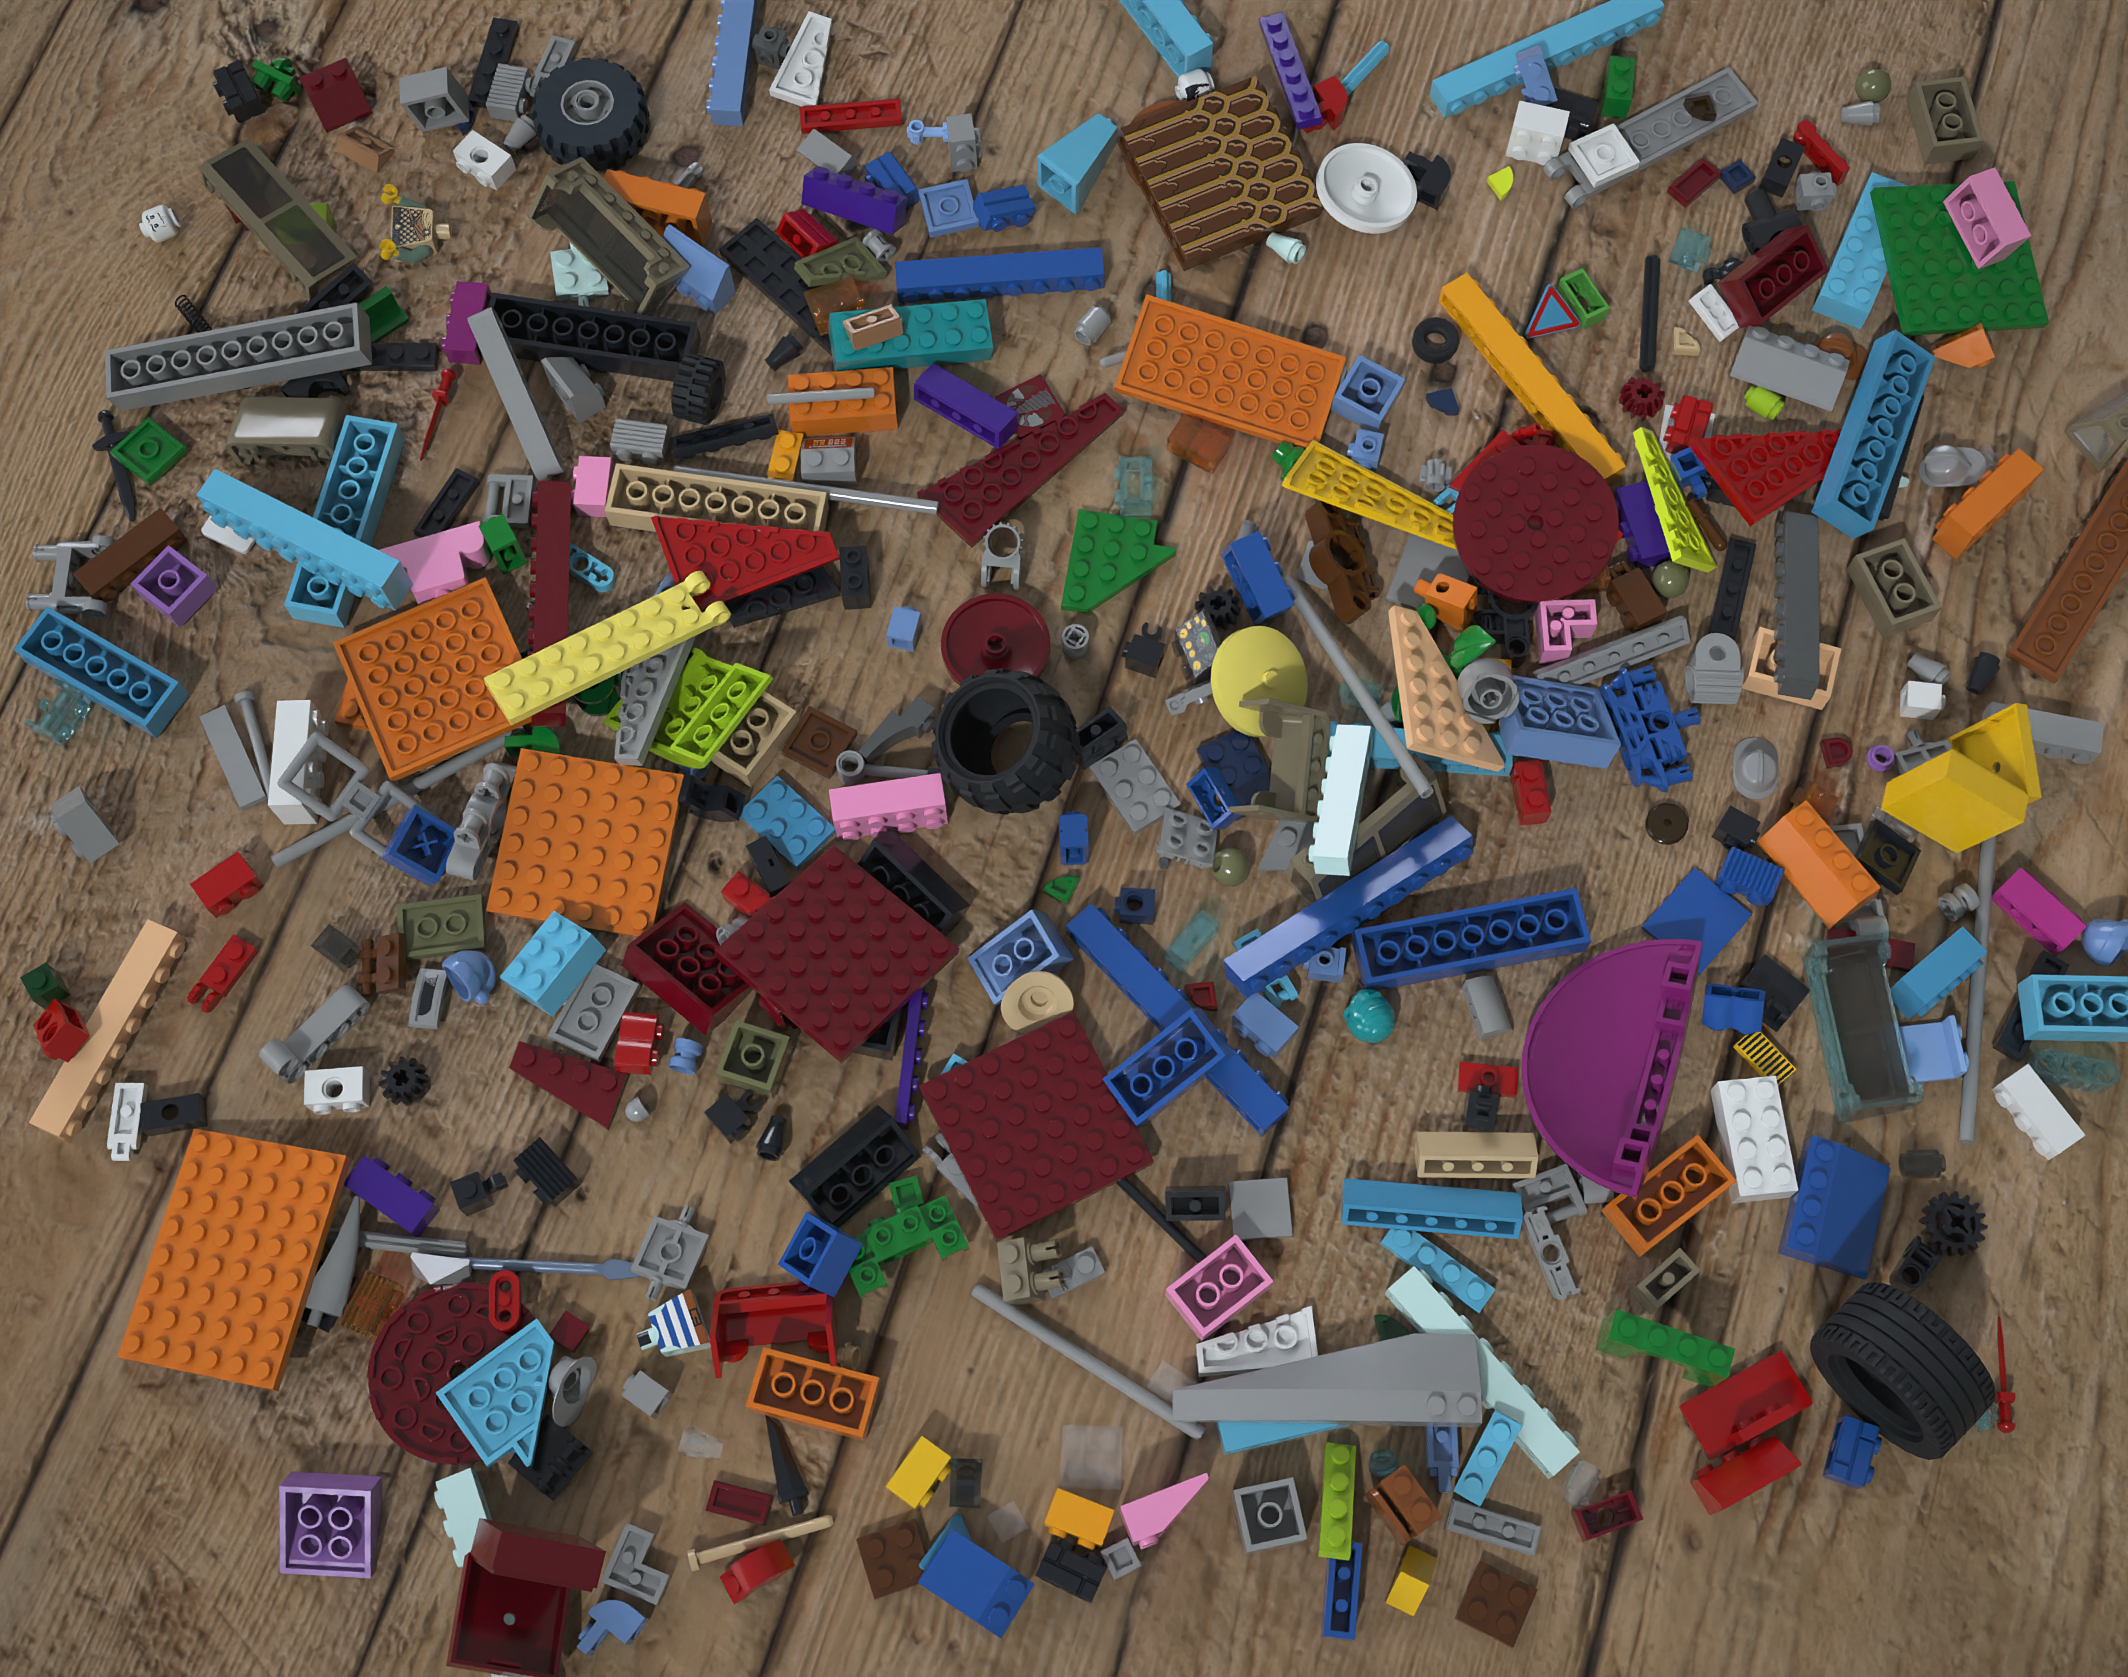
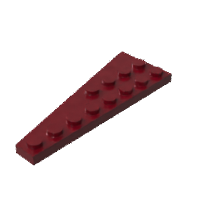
M1104 393L1079 406V409L1071 414L1056 418L1055 422L1042 429L1039 427L1033 430L1031 435L1008 443L1000 449L987 454L985 459L971 466L966 465L960 469V472L947 479L944 477L938 480L937 484L926 490L921 489L917 492L918 499L939 501L937 516L973 548L984 538L983 536L987 535V529L993 528V524L999 525L1000 522L1006 519L1123 416L1124 409Z

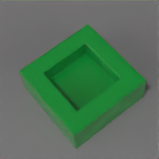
M917 1176L889 1183L895 1211L906 1205H911V1207L924 1205Z

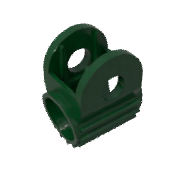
M622 672L575 694L574 697L580 709L590 716L598 717L609 714L620 700Z

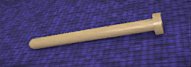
M825 1515L700 1552H696L695 1548L687 1550L692 1572L700 1570L701 1564L760 1548L778 1539L784 1541L829 1528L834 1524L831 1515Z

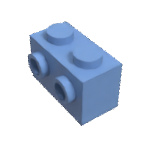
M1538 45L1517 53L1516 59L1518 64L1513 65L1517 79H1523L1525 88H1522L1521 91L1525 102L1545 106L1558 101L1541 46Z

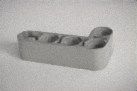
M350 984L344 985L284 1043L277 1038L269 1041L259 1052V1058L287 1084H292L301 1078L305 1071L309 1070L367 1013L370 1003Z

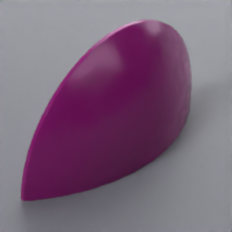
M1685 939L1642 941L1609 950L1590 959L1573 970L1552 989L1538 1008L1528 1029L1522 1052L1521 1073L1523 1091L1533 1122L1551 1149L1567 1165L1596 1184L1617 1193L1637 1198L1651 1165L1668 1111L1683 1051L1702 954L1703 942Z

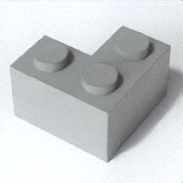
M80 786L51 804L53 811L51 818L54 821V827L62 837L69 836L73 841V844L70 846L80 859L85 856L91 864L119 845L117 836L99 815L97 807Z

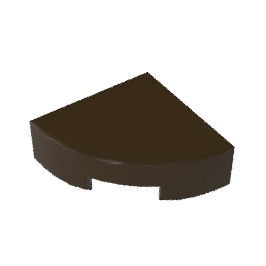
M1710 95L1688 98L1683 103L1686 111L1699 120L1715 121L1717 117Z

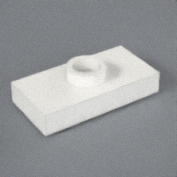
M1711 284L1689 300V303L1719 342L1739 328L1730 308Z

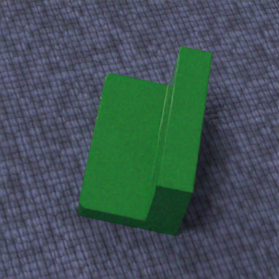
M387 286L359 303V306L369 316L371 343H377L409 321L408 316L397 304L393 293Z

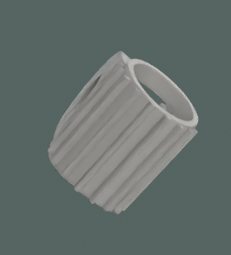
M1000 522L999 525L993 524V528L987 529V535L983 536L985 538L983 545H985L986 549L982 556L981 587H987L988 582H991L992 566L1012 568L1011 584H1013L1014 590L1020 589L1023 562L1021 549H1024L1023 542L1025 540L1021 536L1023 533L1017 530L1018 527L1011 526V523L1006 525L1003 522ZM1000 528L1011 529L1016 534L1018 540L1016 550L1007 557L997 555L991 547L992 535Z
M1711 633L1699 640L1695 652L1688 661L1684 675L1685 689L1691 703L1737 704L1744 679V667H1740V651L1737 644L1729 636L1720 633Z

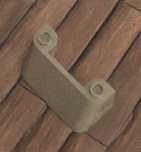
M248 395V397L241 400L227 436L226 449L239 466H252L253 458L256 461H261L262 455L311 456L314 462H319L320 458H324L331 463L345 417L350 415V409L337 396H328L326 398H289Z

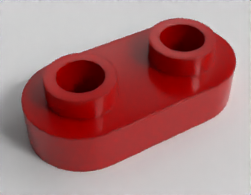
M501 1270L495 1273L489 1283V1320L497 1330L502 1332L515 1329L521 1320V1282L517 1275L509 1270ZM504 1283H511V1288L509 1291H501V1287ZM510 1312L511 1318L506 1322L501 1321L502 1314Z

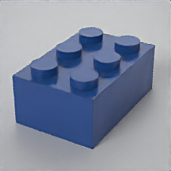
M1260 531L1230 543L1221 554L1254 626L1263 625L1284 615L1295 605L1293 602L1295 600L1294 593L1289 585H1285L1281 577L1283 576L1282 568L1278 561L1273 560L1269 552L1271 551L1270 543L1266 536L1262 537Z

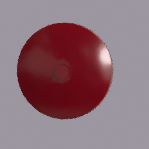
M985 594L966 601L948 618L941 636V653L946 670L959 686H961L960 682L969 676H983L985 670L1004 668L1013 672L1019 670L1040 677L1049 661L1050 635L1043 617L1028 602L1008 594Z

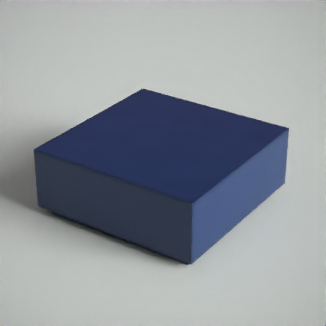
M1741 160L1720 171L1722 173L1720 179L1733 194L1754 183L1756 176Z

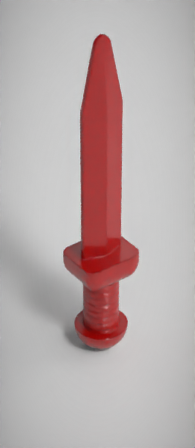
M445 369L441 372L442 380L439 389H435L432 393L437 403L425 436L420 461L423 460L429 446L442 404H450L451 398L448 393L452 381L456 380V374L451 369Z
M1998 1316L1997 1343L2001 1392L1996 1393L1994 1402L1999 1406L2000 1423H1997V1428L2003 1433H2011L2016 1427V1424L2012 1423L2011 1403L2015 1401V1393L2007 1392L2004 1338L2001 1318Z

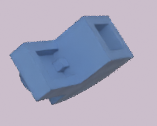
M618 1600L603 1601L587 1612L596 1622L594 1625L589 1623L578 1637L581 1642L577 1648L584 1654L592 1656L609 1632L623 1643L631 1645L650 1619L628 1603Z

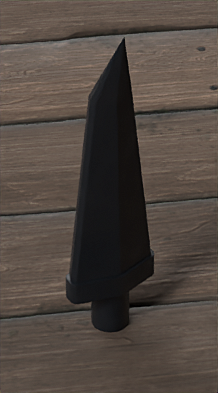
M765 1415L779 1504L789 1502L792 1516L803 1514L804 1509L801 1498L809 1496L807 1487L804 1485L781 1427Z

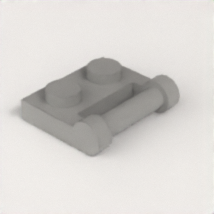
M488 475L486 485L489 488L486 512L482 516L481 524L491 517L499 516L496 515L499 488L505 486L502 514L511 528H530L532 497L535 488L534 476Z
M1567 1164L1537 1174L1536 1178H1526L1511 1185L1513 1192L1521 1193L1523 1213L1569 1196L1571 1200L1570 1205L1546 1213L1550 1225L1574 1215L1580 1217L1587 1214L1585 1203Z

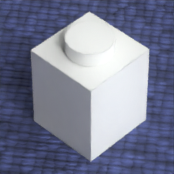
M1908 681L1900 691V716L1934 720L1945 707L1946 698L1945 695H1942V684Z

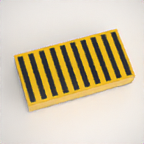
M1762 1032L1747 1034L1733 1046L1761 1077L1776 1076L1778 1086L1797 1070Z

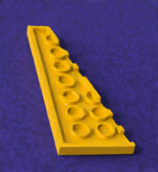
M1315 440L1311 441L1286 475L1281 485L1292 491L1457 550L1453 538V514Z

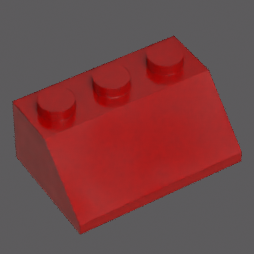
M1760 1435L1746 1443L1749 1447L1748 1450L1739 1454L1738 1450L1735 1449L1721 1457L1723 1464L1713 1468L1710 1463L1696 1471L1695 1473L1698 1478L1690 1483L1709 1515L1728 1508L1802 1465L1800 1460L1774 1435L1767 1439Z

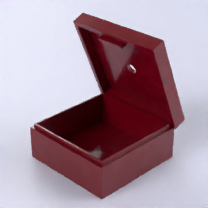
M479 1518L471 1552L464 1556L446 1666L508 1677H558L571 1588L592 1592L593 1588H597L606 1551L578 1536ZM505 1614H512L514 1616V1623L512 1625H507L504 1622Z

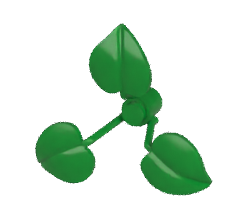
M1423 603L1416 608V611L1429 631L1436 623V612L1432 606ZM1473 625L1466 628L1454 642L1455 650L1451 652V658L1440 648L1439 650L1458 681L1460 673L1467 664L1495 644L1496 640L1483 628ZM1397 684L1392 694L1391 706L1394 716L1401 722L1403 717Z

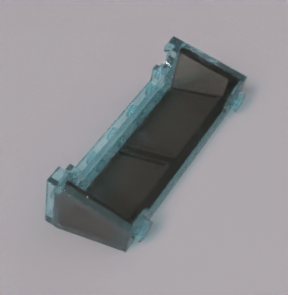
M1883 933L1816 941L1812 943L1802 957L1808 988L1811 990L1809 994L1838 1124L1913 1109L1923 1098L1921 1082L1916 1081L1914 1076L1909 1074L1885 969L1887 959L1891 958V948L1889 943L1885 942Z

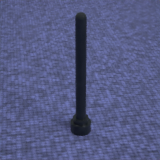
M1128 1178L1116 1183L1197 1263H1200L1207 1257L1172 1221H1166V1215Z

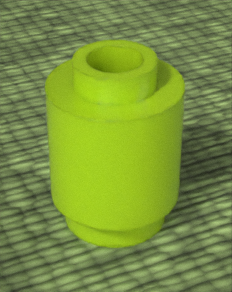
M1752 385L1744 396V399L1747 400L1746 407L1763 418H1770L1773 421L1786 404L1781 400L1782 397L1760 386Z

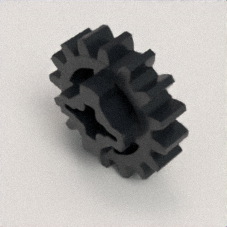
M1954 1191L1950 1196L1946 1192H1942L1938 1195V1198H1931L1928 1201L1930 1206L1926 1205L1921 1210L1927 1216L1919 1219V1223L1926 1225V1228L1921 1231V1235L1929 1234L1930 1236L1927 1242L1928 1246L1936 1243L1938 1245L1937 1251L1942 1252L1947 1249L1949 1257L1956 1255L1957 1251L1960 1256L1968 1254V1249L1970 1251L1976 1250L1978 1248L1976 1242L1980 1243L1986 1238L1980 1232L1988 1229V1225L1980 1222L1986 1216L1985 1213H1977L1976 1211L1980 1204L1978 1202L1973 1205L1969 1204V1195L1959 1199L1958 1191ZM1952 1206L1958 1207L1961 1210L1953 1209ZM1952 1220L1956 1222L1954 1228L1950 1225ZM1945 1238L1953 1239L1955 1242L1948 1241Z

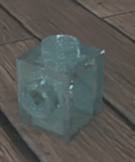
M1682 227L1668 262L1676 264L1685 270L1698 272L1701 263L1707 264L1712 249L1708 248L1711 238Z

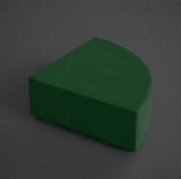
M1387 1315L1374 1316L1379 1342L1409 1335L1407 1329L1394 1318Z

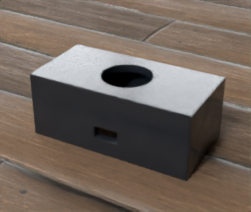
M1781 138L1759 189L1766 190L1768 193L1783 198L1805 147ZM1780 157L1789 158L1792 165L1789 168H1781L1777 164V159Z
M764 836L746 845V848L771 897H775L790 884V881L770 842Z
M199 1093L140 1103L142 1132L148 1136L208 1126L206 1098ZM177 1106L179 1109L178 1116L170 1121L165 1120L162 1115L163 1109Z

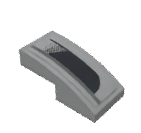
M419 969L411 1003L409 1027L438 1029L444 1010L443 998L449 981L444 970Z

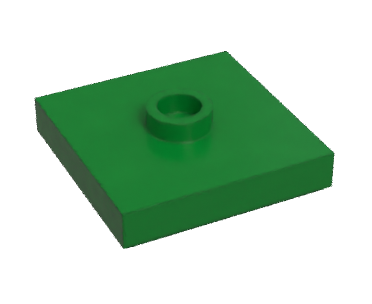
M147 417L110 451L116 460L149 486H152L189 452L184 444L150 417Z

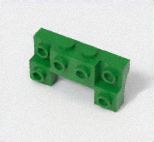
M945 1195L920 1207L918 1205L911 1207V1205L903 1206L894 1212L895 1216L886 1220L884 1217L877 1218L868 1223V1228L864 1229L863 1233L853 1237L863 1244L857 1258L849 1269L861 1299L867 1297L866 1294L882 1287L884 1289L888 1287L880 1269L881 1266L933 1242L942 1262L947 1260L948 1256L963 1250L965 1252L969 1250V1245Z

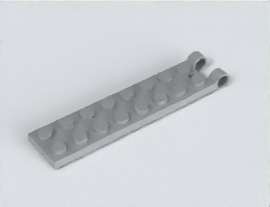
M1728 67L1616 126L1640 161L1637 169L1594 188L1570 151L1548 161L1543 167V171L1551 181H1554L1569 169L1580 185L1571 188L1566 193L1564 199L1572 209H1576L1583 205L1588 198L1756 110L1758 102ZM1710 95L1717 114L1715 121H1703L1690 115L1683 105L1685 99Z

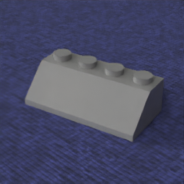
M1749 325L1738 349L1730 376L1832 411L1846 376L1850 360L1837 353L1830 354L1819 350L1814 345H1804L1796 342L1789 336H1779L1770 333L1763 327Z

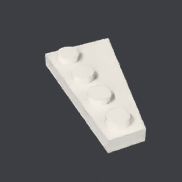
M808 11L769 89L770 96L801 107L818 105L832 29V19Z
M1312 1306L1303 1308L1300 1312L1291 1315L1285 1314L1276 1317V1320L1261 1325L1258 1323L1249 1326L1248 1329L1237 1333L1231 1332L1196 1344L1199 1377L1247 1373L1318 1356Z

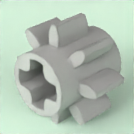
M1430 459L1426 465H1421L1419 483H1425V488L1428 491H1443L1445 485L1451 483L1452 468H1446L1447 463L1442 459Z

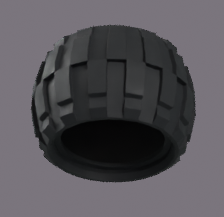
M1004 668L985 670L983 676L971 675L961 681V686L954 693L949 692L942 701L944 706L940 715L935 716L932 727L933 733L936 736L935 741L932 742L934 759L942 771L940 774L951 790L974 807L981 808L986 812L1004 815L1014 814V812L1023 814L1039 809L1040 803L1043 801H1053L1061 793L1060 788L1067 779L1071 780L1076 770V765L1074 764L1075 756L1080 754V737L1076 731V720L1068 703L1062 699L1059 692L1038 676L1017 670L1013 672ZM1022 721L1032 722L1033 735L1026 753L1013 767L997 774L991 761V750L996 737L1004 728L1013 723Z

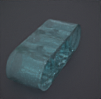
M2050 1049L2039 1051L2026 1062V1065L2029 1064L2043 1083L2092 1093H2102L2108 1090L2120 1078V1071L2112 1062ZM2039 1060L2046 1063L2048 1071L2040 1067ZM2068 1066L2075 1069L2077 1077L2069 1073ZM2097 1072L2105 1076L2106 1083L2098 1078Z

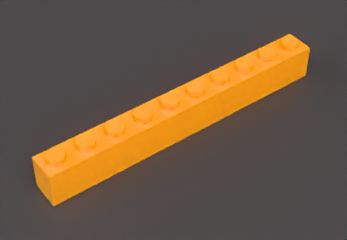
M1466 272L1441 287L1438 302L1535 421L1540 424L1541 428L1549 430L1556 435L1554 444L1558 448L1570 451L1585 459L1603 476L1608 485L1621 479L1626 467L1622 456L1613 451L1608 445L1606 437L1594 428L1589 416L1582 413L1576 406L1574 398L1570 394H1566L1562 389L1557 377L1548 372L1544 367L1542 359L1538 355H1534L1529 349L1527 341L1515 332L1510 320L1501 315L1491 298H1487L1478 281L1472 279Z

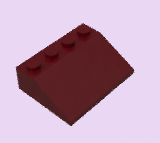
M684 902L628 944L622 966L706 1036L726 1020L750 994L753 988L714 956L715 949L720 946L716 936L717 928Z

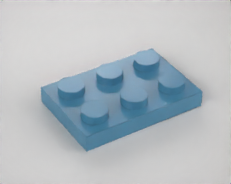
M778 775L742 808L740 818L761 838L766 836L772 848L796 870L803 866L836 834L835 827Z

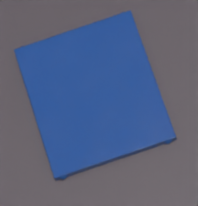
M1694 868L1641 928L1655 940L1685 939L1703 942L1698 975H1700L1752 914L1705 877L1699 870Z

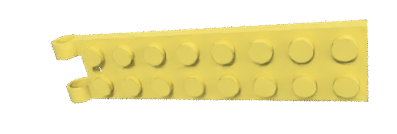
M696 571L690 574L684 582L484 677V682L510 725H513L714 626L725 623L730 618L731 613L723 601H716L709 605L705 612H701L692 597L706 592L710 587V582L702 571Z

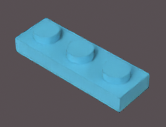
M1496 1409L1453 1491L1481 1506L1524 1424Z

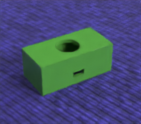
M1583 268L1560 278L1557 290L1579 319L1583 329L1607 318L1610 308ZM1577 298L1587 299L1589 307L1584 309Z

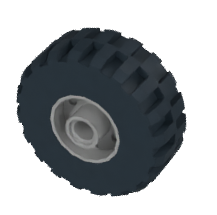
M589 57L581 58V60L574 62L573 60L568 61L564 66L553 69L549 77H545L540 83V90H536L534 94V104L531 107V113L539 141L544 151L551 155L552 160L560 165H566L583 157L596 171L606 172L607 169L622 166L628 158L632 159L637 154L638 147H642L647 139L646 134L650 128V115L642 86L636 81V77L630 71H624V67L615 62L609 63L606 59L597 58L595 60Z

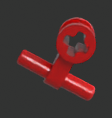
M1538 423L1528 427H1521L1513 431L1511 435L1522 446H1552L1556 440V435L1553 432L1541 429Z

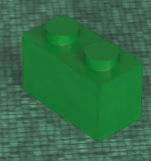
M1609 57L1604 73L1601 116L1626 119L1632 102L1635 58Z
M503 514L491 517L478 526L503 575L528 563Z

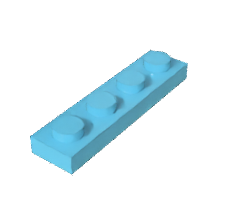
M1390 1229L1380 1245L1409 1266H1415L1418 1271L1420 1269L1424 1270L1434 1284L1477 1315L1496 1290L1416 1231Z

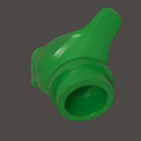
M1285 440L1281 442L1271 455L1275 463L1281 465L1282 475L1280 480L1284 481L1286 475L1305 451L1303 447H1293L1292 443H1287Z

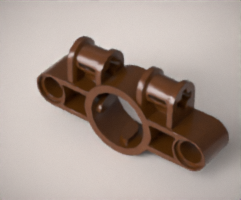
M1318 500L1305 512V518L1314 542V546L1309 553V562L1315 575L1328 586L1337 617L1345 624H1352L1371 609V600L1381 595V589L1376 586L1373 577L1375 574L1374 568L1366 566L1367 559L1364 551L1366 543L1360 537L1358 520L1345 519L1341 508ZM1330 550L1342 559L1345 568L1334 560Z

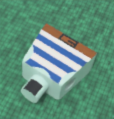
M691 1289L651 1311L648 1316L652 1328L636 1334L642 1351L658 1345L665 1357L711 1348L704 1319L696 1296Z

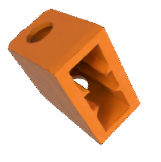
M1441 573L1437 574L1432 583L1420 578L1415 585L1414 593L1424 597L1425 603L1434 608L1437 619L1460 632H1463L1474 618L1473 614L1477 612V587Z

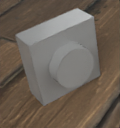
M1128 1538L1100 1551L1114 1581L1141 1567Z

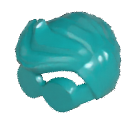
M1362 989L1352 997L1350 1005L1343 1013V1019L1347 1024L1348 1030L1360 1041L1372 1044L1380 1043L1388 1039L1394 1032V1010L1382 994L1375 989Z

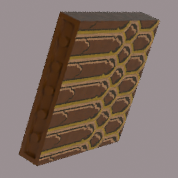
M1256 76L1119 129L1116 141L1183 271L1266 239L1272 232L1278 234L1316 219L1323 210L1324 206L1318 197L1312 175L1303 166L1299 150L1293 147L1287 128L1282 126L1276 107L1271 105L1267 98L1265 86L1259 83Z

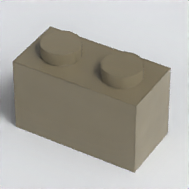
M1679 1248L1633 1288L1630 1293L1651 1315L1701 1270Z

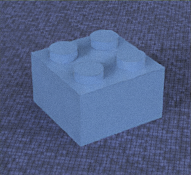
M1358 355L1336 392L1330 410L1369 431L1378 432L1400 396L1406 379Z

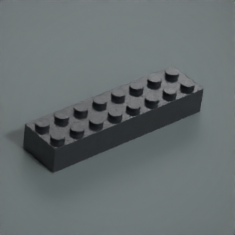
M492 293L488 307H493L518 359L541 362L542 359L549 357H573L578 365L583 363L587 369L674 382L680 363L688 353H698L701 341L697 323L500 293Z

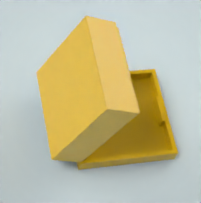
M2015 703L1949 737L1948 740L1953 749L1887 782L1881 810L1956 854L2024 823L2027 805L2042 798L2026 704ZM1999 763V764H2000V770H1999V772L1997 773V772H1996V765Z

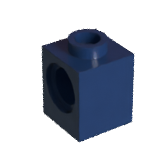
M1121 887V897H1115L1114 913L1120 914L1119 923L1153 925L1155 889ZM1130 902H1138L1142 907L1139 910L1133 911L1127 905Z

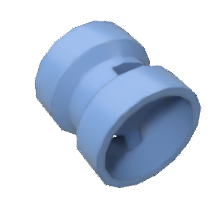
M677 1038L674 1044L675 1055L670 1058L668 1067L683 1074L695 1075L698 1067L696 1060L702 1055L704 1046L689 1039Z

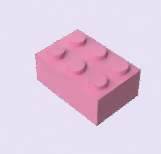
M1995 167L1969 176L1943 201L1978 269L2003 261L2031 237L2026 223H2024L2015 202L2012 200L2003 179Z
M1234 1235L1167 1287L1165 1296L1200 1341L1203 1342L1268 1291L1274 1281L1240 1238Z

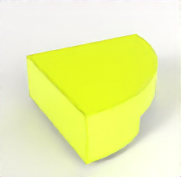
M1510 166L1487 178L1488 185L1500 201L1508 195L1513 184V172Z

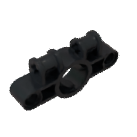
M1474 579L1473 586L1477 587V594L1487 595L1484 609L1473 614L1477 626L1483 628L1496 640L1495 644H1500L1501 658L1512 660L1511 668L1520 667L1525 662L1530 649L1528 624L1534 618L1539 604L1527 602L1528 611L1520 614L1516 612L1508 614L1497 606V597L1493 596L1492 592L1482 587ZM1510 649H1518L1521 654H1514Z

